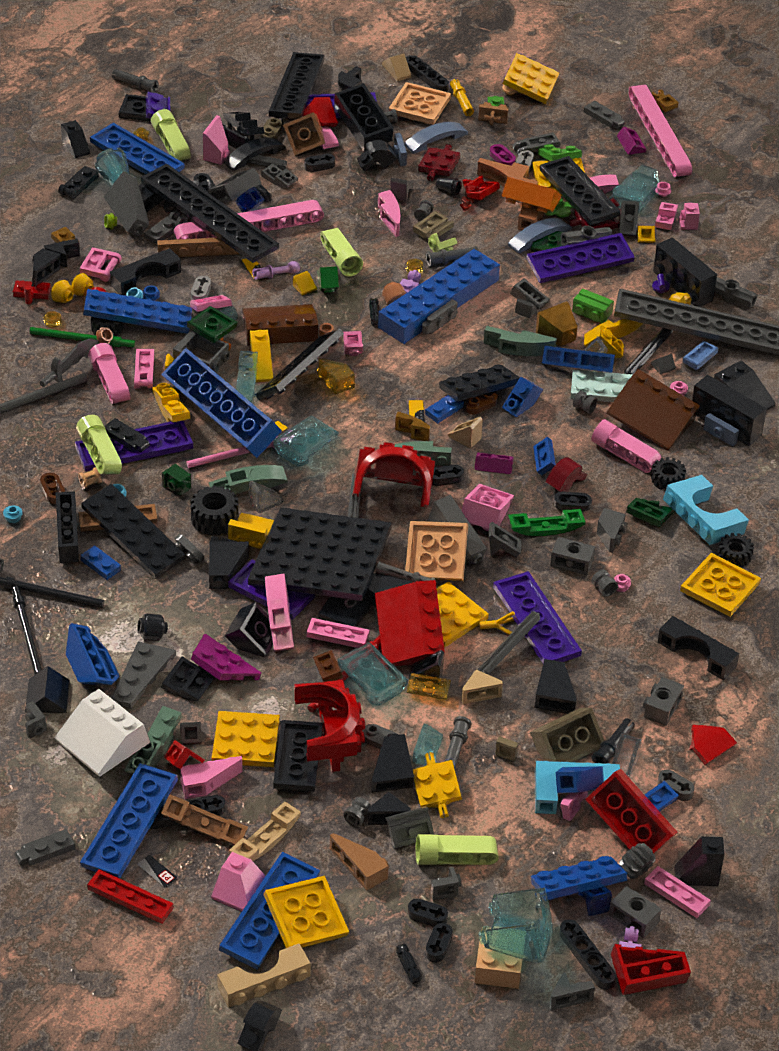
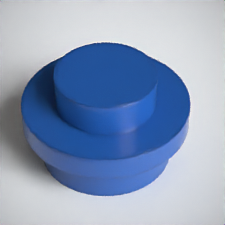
M146 286L143 290L144 299L155 301L160 297V292L155 286Z

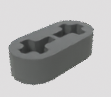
M662 770L659 773L658 785L667 780L665 782L679 795L677 799L681 801L692 799L694 794L693 783L671 770Z

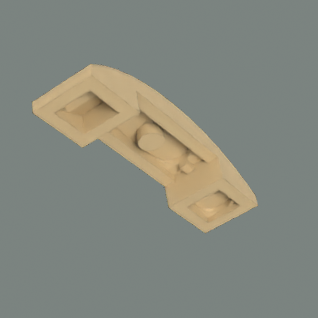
M287 802L282 803L271 813V819L247 840L242 838L229 849V853L234 852L252 861L260 858L289 832L301 816V812Z

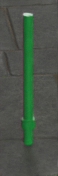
M30 327V334L79 341L87 339L97 340L96 335ZM114 336L109 343L113 347L119 348L121 346L135 347L134 340H126Z

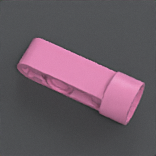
M107 343L93 346L88 352V358L93 369L97 371L111 404L130 400L128 386L118 367L117 358L112 347Z
M606 419L602 420L593 432L592 442L645 473H649L652 470L656 460L660 461L661 455L657 450L621 430Z

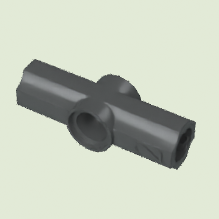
M584 226L579 231L563 232L560 236L561 244L565 246L612 235V230L610 227L594 229L591 226Z
M718 277L716 279L715 293L722 295L724 301L729 303L736 301L750 308L754 306L758 294L740 287L739 282L729 279L725 281Z

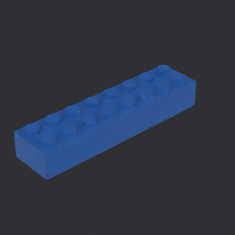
M476 249L471 250L380 310L378 328L405 344L422 332V323L427 320V317L453 299L458 302L457 308H459L499 281L500 264Z
M187 348L161 374L172 386L256 458L282 432L267 415Z

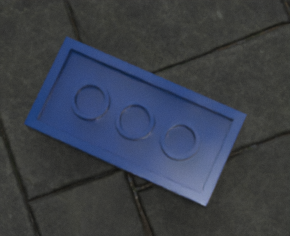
M602 856L593 861H581L573 866H561L552 871H540L536 875L531 876V884L545 900L628 881L627 872L611 856Z

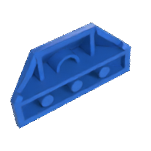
M71 623L68 630L66 656L78 682L91 685H112L120 676L107 649L96 636L90 633L91 630L88 626Z

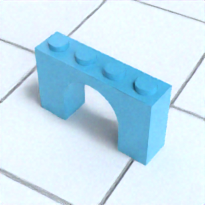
M703 475L667 485L663 500L709 545L720 542L721 538H725L727 534L730 536L731 533H734L737 536V533L741 535L745 533L749 519L738 509L715 514L706 512L695 505L708 501L713 489V485Z
M536 761L535 813L556 814L558 793L555 772L560 768L603 766L605 781L615 771L620 769V764Z

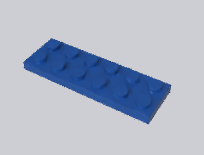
M115 123L110 124L90 137V143L144 174H148L165 164L170 165L178 172L185 169L184 163Z
M87 289L83 315L188 334L190 329L187 327V322L191 320L192 307Z
M140 763L80 861L81 867L95 872L100 869L120 878L177 783V775Z
M282 852L219 945V951L258 970L280 936L263 895L265 890L317 878L320 875V870Z

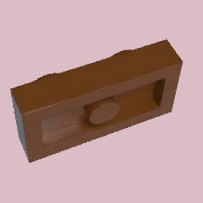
M332 650L313 657L323 682L336 681L343 678Z

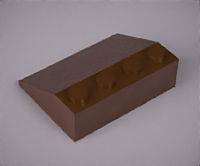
M312 304L242 308L247 346H250V331L268 330L270 344L312 342L318 338L317 314Z
M638 369L625 384L606 414L669 451L695 420L700 405Z

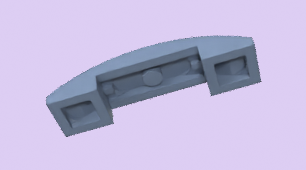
M456 122L437 123L417 132L404 145L410 152L415 154L426 150L428 143L448 136L457 139L468 135V131Z
M559 218L540 220L516 234L508 242V246L517 253H521L530 249L533 241L556 231L568 232L572 230V227Z

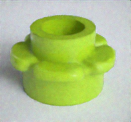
M113 213L105 215V228L112 230L117 226V217Z

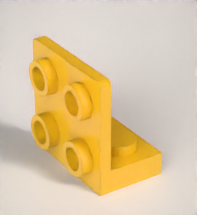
M241 513L237 521L230 519L228 523V539L236 540L237 542H249V546L262 549L274 520Z

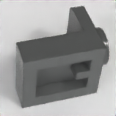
M33 701L26 704V734L28 738H32L47 730L46 718Z
M449 867L448 877L431 880V897L433 901L458 896L461 878L459 873H455L454 867Z

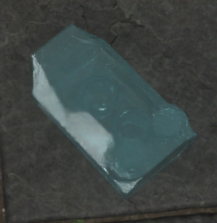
M645 165L639 166L628 175L621 185L613 188L610 199L614 198L620 204L618 206L620 208L622 200L639 202V214L656 193L657 184L660 182L658 170Z
M311 415L275 438L273 446L277 453L296 466H304L309 462L311 455L334 440L339 435V432Z
M370 642L338 659L339 666L367 694V700L373 705L386 703L399 695L408 684V679Z

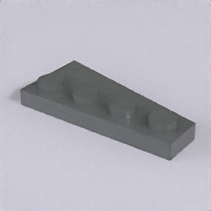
M138 641L111 699L121 707L131 709L145 693L146 687L156 680L157 674L167 667L170 659L173 660L176 656V650Z

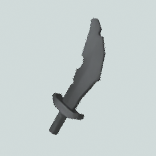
M87 339L78 342L62 361L54 357L51 364V372L40 381V385L45 387L52 380L56 382L63 381L62 374L71 365L77 364L82 357L87 358L89 350L93 346L100 344L98 340Z

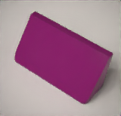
M623 127L617 134L627 154L632 155L647 151L635 130Z
M478 452L475 459V470L511 474L514 457Z

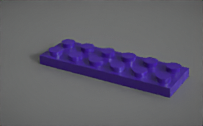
M622 233L529 253L526 259L538 282L544 283L634 262L635 256Z
M183 420L134 429L146 436L147 441L150 443V446L143 452H139L136 449L132 451L110 438L122 464L193 449V441ZM82 440L75 442V448L84 471L93 470L96 466Z
M529 571L493 582L494 590L509 613L515 612V615L512 617L517 625L532 611L539 613L540 620L525 637L542 663H544V659L565 662L581 656L582 650Z

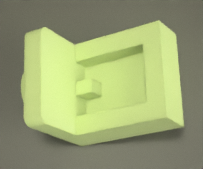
M437 233L428 238L429 247L433 252H439L441 249L451 251L458 244L455 237L440 242Z

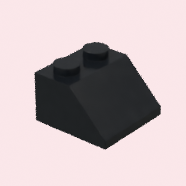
M256 602L239 610L224 635L238 650L261 657L267 656L273 645L269 615Z

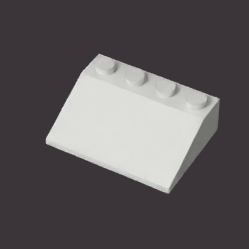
M100 689L91 693L80 702L55 736V740L99 777L150 743L144 724Z

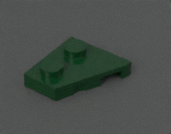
M635 498L626 509V513L657 527H660L675 511L672 507L660 506V501H648L640 498Z

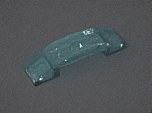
M240 351L236 390L253 404L258 352Z

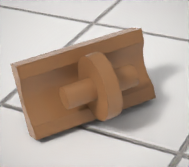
M484 102L483 105H479L478 120L488 121L490 125H493L494 122L507 124L509 108L503 104L492 106L491 103Z

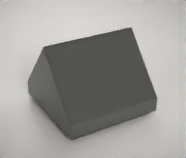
M520 298L517 299L515 313L531 318L537 311V307L533 303Z
M672 354L651 362V365L659 374L676 368Z
M201 722L180 723L181 744L202 743Z

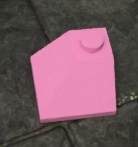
M216 115L203 132V160L222 165L227 156L230 155V150H228V141L221 118Z
M232 852L221 867L211 899L243 911L265 878V875L251 859Z

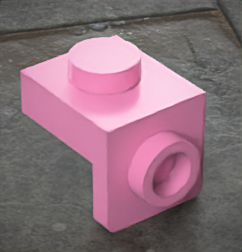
M361 331L343 332L344 354H349L350 356L362 354Z

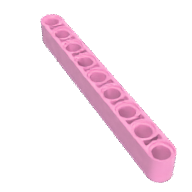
M647 85L629 87V98L674 177L691 175V162Z
M309 200L238 213V215L262 232L319 222L323 219L324 212L318 201ZM195 221L179 224L174 228L177 240L217 238Z

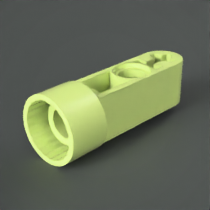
M162 109L154 113L151 118V124L160 136L169 155L180 161L190 159L189 146L180 132L171 111Z
M339 228L320 232L323 246L335 261L341 273L347 277L357 275L363 267V261Z
M87 415L81 418L76 425V429L99 474H119L122 469L121 459L100 417L97 415Z
M418 834L416 838L415 854L417 865H491L499 859L496 839L492 836Z

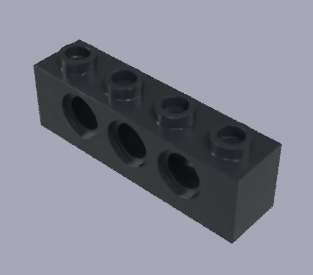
M75 491L56 492L59 562H79Z

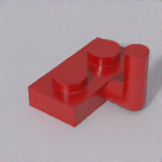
M16 280L13 288V297L25 298V303L28 305L32 303L33 298L48 300L51 283L42 282L36 287H32L31 281Z

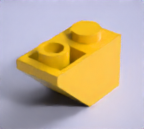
M602 324L584 334V346L589 351L613 354L615 358L623 357V342L617 339Z

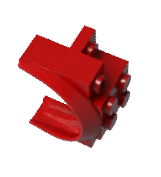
M384 442L383 445H379L376 451L375 448L364 447L358 453L352 496L359 497L363 477L421 486L422 498L420 507L427 508L429 506L435 461L431 460V457L428 456L419 457L417 455L418 450H413L414 447L402 445L401 448L395 447L394 443ZM413 469L417 472L416 476L413 475Z
M343 680L294 684L295 705L318 703L321 723H323L324 736L307 740V762L329 759L332 772L340 771V762H344V757L356 756L358 752H361V744L365 743L364 732L362 731L365 730L364 717L360 718L362 713L360 702L356 701L355 694L349 693V688H345Z

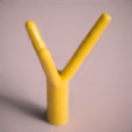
M512 611L498 620L480 621V629L497 628L510 635L512 631L502 627L501 624L515 621L511 617L515 615V612Z

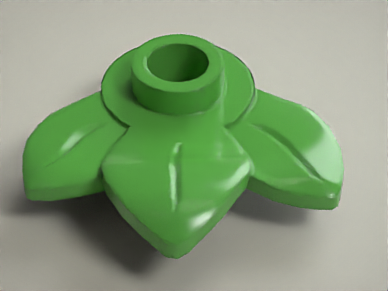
M561 198L554 211H547L545 214L547 216L556 214L558 217L564 218L571 215L570 209L574 207L568 201L564 202Z

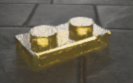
M411 673L407 693L447 700L451 680Z

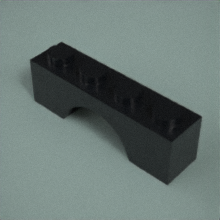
M171 248L110 271V284L119 295H126L127 291L136 287L137 282L143 277L157 275L167 279L181 273V259Z
M674 616L659 629L657 643L673 652L681 649H691L701 653L708 662L707 671L722 680H725L737 667L738 652Z

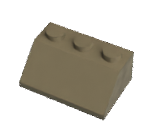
M579 708L530 732L538 753L545 761L574 762L599 750L601 743L604 741L592 708Z

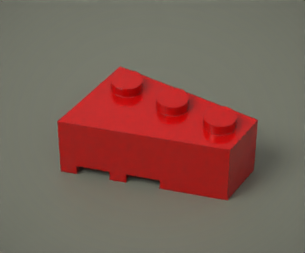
M614 944L610 954L622 995L686 983L691 974L686 954L682 951L648 950L639 946L631 948L623 947L621 944Z

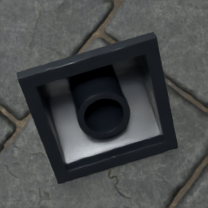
M47 666L29 679L26 704L33 701L42 713H67L70 680Z

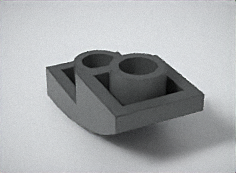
M273 163L261 172V176L266 180L284 188H288L298 181V177L288 169L282 171Z

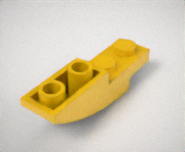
M160 383L156 387H152L155 399L167 422L190 419V412L180 402L178 392L170 384Z

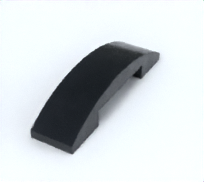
M275 138L255 139L234 150L224 160V164L235 171L247 166V160L267 151L275 154L286 149V146Z

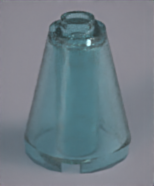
M109 148L102 151L96 157V163L94 162L96 170L111 186L123 171L130 174L126 153L121 148H117L118 150Z

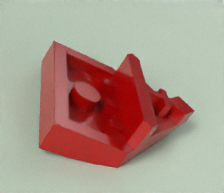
M315 97L304 111L303 116L313 112L317 114L321 126L336 127L338 124L330 97Z
M483 175L474 180H462L467 197L481 200L500 189L499 182H484Z
M691 726L692 742L689 750H693L704 765L710 763L737 744L723 727Z

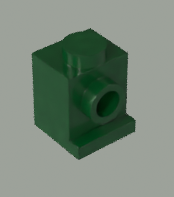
M174 464L162 472V487L166 488L168 486L170 490L175 491L181 496L192 488L191 474L177 464Z

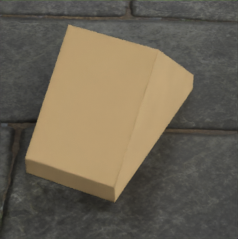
M405 54L390 57L382 62L384 68L396 81L411 78Z
M478 417L459 424L447 435L449 438L471 449L481 440L483 419Z
M475 670L463 687L462 704L502 697V680Z

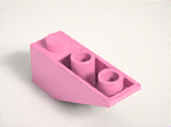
M242 756L182 766L180 769V781L185 799L206 796L242 772Z

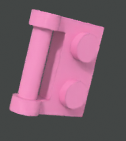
M92 247L79 268L80 274L85 273L88 276L100 278L103 282H108L110 271H113L116 264L120 263L122 257L118 253ZM106 260H111L106 269L101 270Z

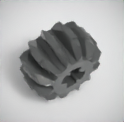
M639 843L636 846H632L622 856L619 865L627 872V876L630 879H637L653 866L656 858L649 846L647 847L645 843Z

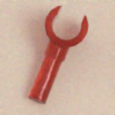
M462 197L460 206L463 210H468L471 203L480 200Z

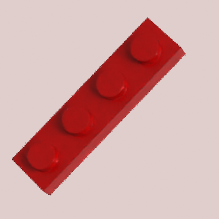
M100 869L87 884L88 890L163 924L174 909L172 902Z

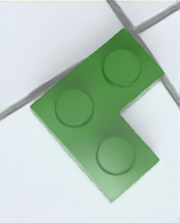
M549 144L544 145V148H538V155L549 161H554L569 156L571 159L582 157V151L577 149L576 146H566V149H560Z

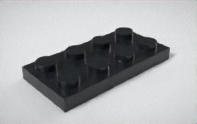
M497 364L491 368L479 369L473 373H464L462 376L449 377L439 382V388L458 402L515 386L520 377L503 365Z
M292 720L281 721L273 789L315 792L319 760L307 762V740L322 736L323 723Z

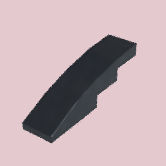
M250 112L223 113L224 118L232 123V127L242 134H264V127L257 126V120L251 119Z

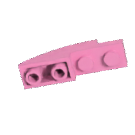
M285 574L266 576V597L274 651L295 649Z

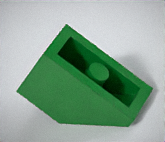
M337 266L320 267L317 270L320 290H324V293L335 292V289L339 288Z

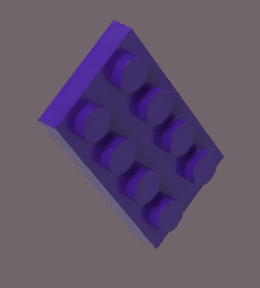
M251 559L228 582V586L268 607L266 587L248 585V577L256 562ZM287 590L290 619L293 620L315 598V594Z

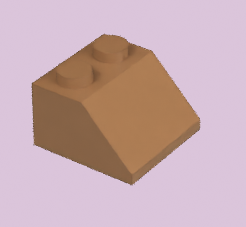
M314 112L283 125L295 156L326 144L317 114Z

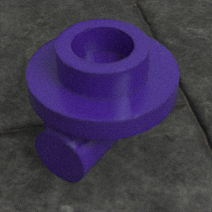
M658 274L657 280L652 284L653 290L658 293L667 292L670 287L669 283L665 281L663 274Z

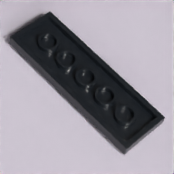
M569 156L540 165V171L590 226L620 216V210Z
M338 328L318 337L255 394L257 399H270L275 394L283 393L286 390V385L294 383L297 380L296 376L305 373L309 365L311 366L319 360L317 357L326 354L330 346L332 347L340 341L338 338L344 334L342 330Z
M112 484L81 503V508L155 579L185 559V553Z

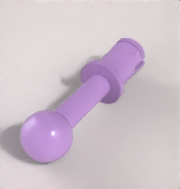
M296 261L289 262L287 266L275 268L267 265L263 268H254L252 274L255 280L267 277L272 279L275 274L288 272L296 274L300 271V265Z

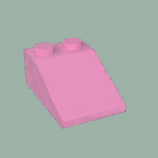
M478 484L464 499L461 511L472 526L478 525L483 530L489 531V524L491 522L498 526L501 525L514 499V495Z

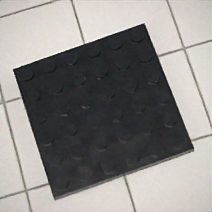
M280 507L250 572L248 585L266 587V576L285 574L288 591L363 601L392 529V523Z

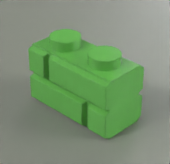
M582 288L573 300L572 312L593 321L604 323L612 315L614 301Z

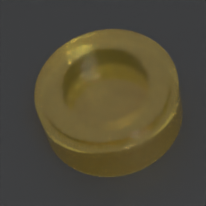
M416 258L408 260L406 262V271L409 273L410 271L417 270L418 273H421L423 271V262Z
M55 311L47 312L43 317L44 324L47 327H58L62 323L61 314Z

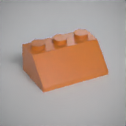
M507 177L502 197L506 199L505 202L514 205L516 202L522 203L521 206L528 209L536 207L538 208L537 211L547 213V211L553 212L562 196L554 189Z

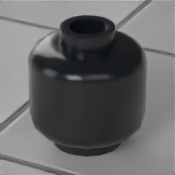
M146 613L138 620L137 632L143 639L160 640L163 634L167 633L168 623L164 621L163 616L160 614Z

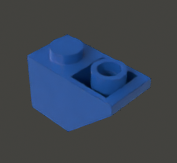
M520 377L502 408L518 417L536 403L544 389L530 380Z
M603 766L562 767L555 772L557 793H578L594 790L604 782Z

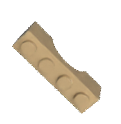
M296 944L280 950L277 964L265 973L253 974L235 967L217 974L218 989L228 1008L241 1005L255 997H262L268 992L283 989L289 984L305 980L310 977L311 963L301 945Z

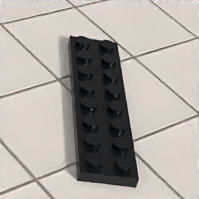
M293 52L269 109V117L296 120L303 116L324 63L325 55Z

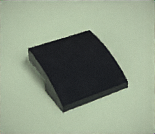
M182 656L162 682L161 688L176 696L198 702L215 679V676Z

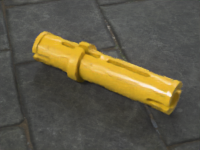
M453 79L450 82V86L454 91V97L458 99L465 116L473 115L474 109L465 94L464 87L461 86L458 79Z

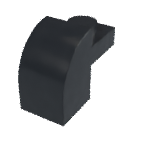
M356 66L348 71V73L341 71L338 75V92L362 84L360 67Z
M374 140L366 144L368 150L362 153L357 158L361 169L367 171L376 162L387 168L398 157L394 149L387 142Z
M256 1001L244 1018L243 1023L245 1025L237 1044L252 1051H261L268 1031L275 1030L283 1009L265 1001Z

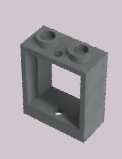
M255 168L236 173L207 191L217 200L225 203L261 184Z
M193 330L173 348L174 360L185 348L192 352L197 347L214 354L209 361L199 358L214 372H217L220 366L227 362L230 357L228 343L221 340L213 343Z

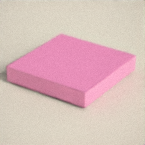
M219 295L191 300L190 306L199 312L204 311L209 306L215 309L232 306V302L228 297Z

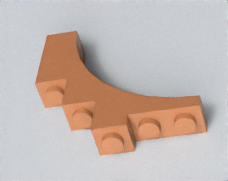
M480 158L478 161L477 175H483V177L494 182H499L503 187L507 177L538 185V181L528 179L529 166L515 162L510 166ZM518 203L521 210L518 218V230L522 231L529 225L542 220L545 213L537 211L538 208L531 207V209L522 207V203Z

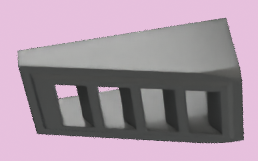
M525 278L515 284L510 293L517 299L520 298L533 303L537 309H540L550 301L547 296Z

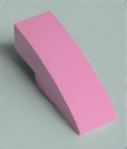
M391 190L378 193L380 219L398 237L400 233L399 204Z

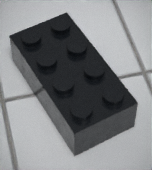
M364 83L335 93L334 107L363 151L368 150L366 144L371 141L382 140L387 143L393 141L394 127Z
M673 237L656 244L653 272L656 275L663 274L665 281L677 292L688 293L691 297V304L694 306L702 307L714 300L717 273Z
M706 375L694 385L692 401L700 405L696 416L705 420V416L710 413L739 430L737 440L748 446L762 436L767 411L766 407L709 375Z

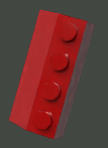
M622 769L615 771L585 799L629 849L639 843H645L655 854L678 833Z

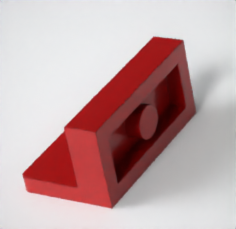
M174 740L164 756L166 760L179 769L182 768L189 756H192L201 763L205 761V759Z

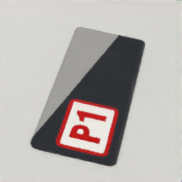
M148 855L138 863V866L164 887H167L177 879L172 872L151 855Z

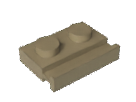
M435 211L415 224L413 232L425 239L435 233L440 237L454 227V221H448L447 217Z

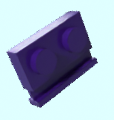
M147 92L146 118L151 119L154 113L162 109L171 111L170 97L164 98L163 95Z

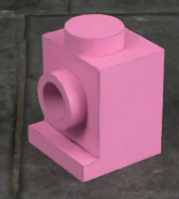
M684 203V210H681L679 216L681 230H698L700 216L698 203Z

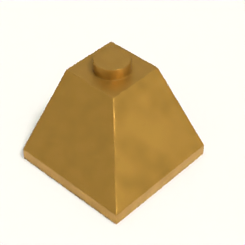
M567 301L537 313V334L557 338L556 345L559 346L576 340L578 326Z

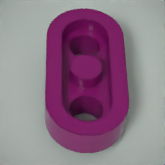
M494 144L490 147L489 155L496 162L512 166L513 162H516L515 155L505 146Z

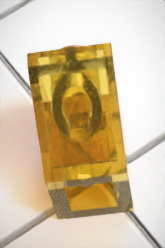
M326 359L318 360V376L323 378L327 387L332 389L335 394L355 388V374L346 363Z

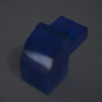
M254 186L244 192L234 202L243 213L252 211L260 206L264 198Z

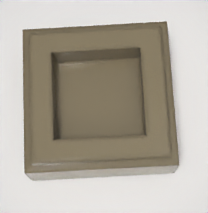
M499 736L496 741L495 755L515 761L518 753V743Z

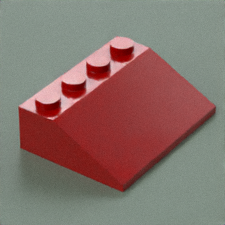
M436 580L416 581L375 593L383 667L412 665L440 650L445 655Z

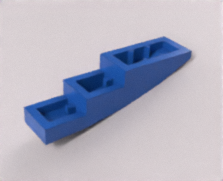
M544 346L542 364L612 373L615 355Z

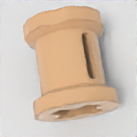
M96 467L92 471L78 473V479L83 489L95 483H102L101 474H99Z

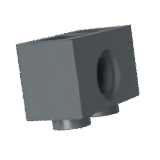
M558 537L551 553L550 566L588 575L594 560L595 546Z
M661 677L658 684L654 683L651 696H647L644 700V717L667 726L682 700L684 685Z
M627 886L610 902L609 916L627 928L634 926L635 929H639L638 935L642 938H645L660 921L661 909L655 903L648 901L637 891H633Z

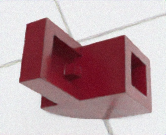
M565 457L553 467L545 482L558 491L569 492L575 480L584 481L588 474L582 471L581 465L569 457Z

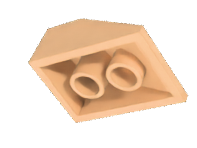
M482 927L475 972L476 984L519 989L526 932Z

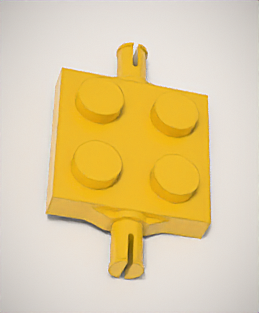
M429 752L431 760L428 753L425 754L427 765L413 769L414 783L420 807L438 808L440 818H444L443 811L445 818H447L449 814L446 805L462 800L453 761L435 763L434 753Z

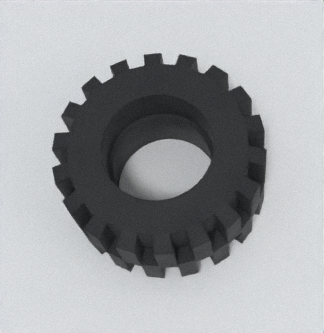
M222 486L204 487L203 490L200 489L197 493H194L190 501L192 525L203 534L208 533L211 536L213 534H217V536L221 535V533L226 534L228 533L230 519L237 521L239 518V504L236 494L234 492L231 493L230 489H224Z

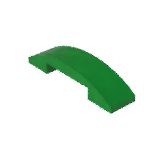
M581 509L563 510L561 516L528 518L526 513L508 514L507 517L512 531L529 536L562 534L578 529L586 524Z

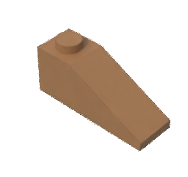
M333 833L330 835L331 851L366 891L388 879V862L385 858H381L376 851Z

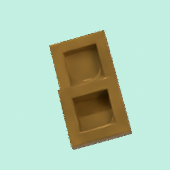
M397 412L395 430L411 433V439L420 441L430 440V426L414 416Z

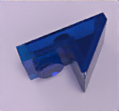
M603 886L579 892V895L586 900L588 916L609 911L612 892Z

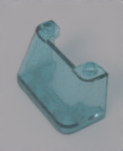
M545 888L494 894L492 902L489 903V912L491 916L494 915V922L491 929L489 926H483L482 930L479 931L480 944H484L486 949L534 964L543 963L553 931L552 917Z

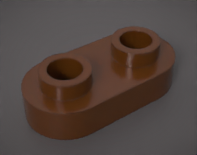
M490 392L466 399L465 411L476 415L497 405L498 395L495 392Z
M45 473L41 476L40 484L47 501L56 504V492H65L59 476L55 473Z

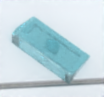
M424 723L413 751V763L427 765L425 754L428 753L431 760L429 752L434 753V759H436L443 734L428 724Z

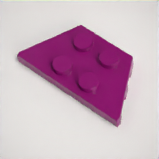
M207 634L203 635L192 653L191 660L219 680H243L244 676H251L254 680H259L261 677L260 671Z

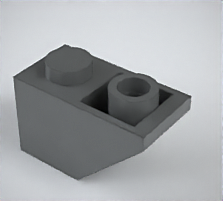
M604 508L598 520L597 535L608 551L613 553L615 547L620 545L621 533H625L628 523L625 522L626 514Z

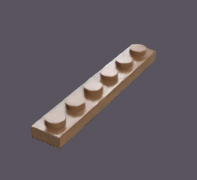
M219 238L157 241L158 252L171 248L178 257L239 254Z

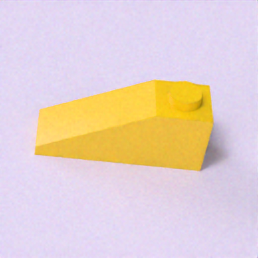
M268 330L250 331V350L255 383L269 382L273 378Z

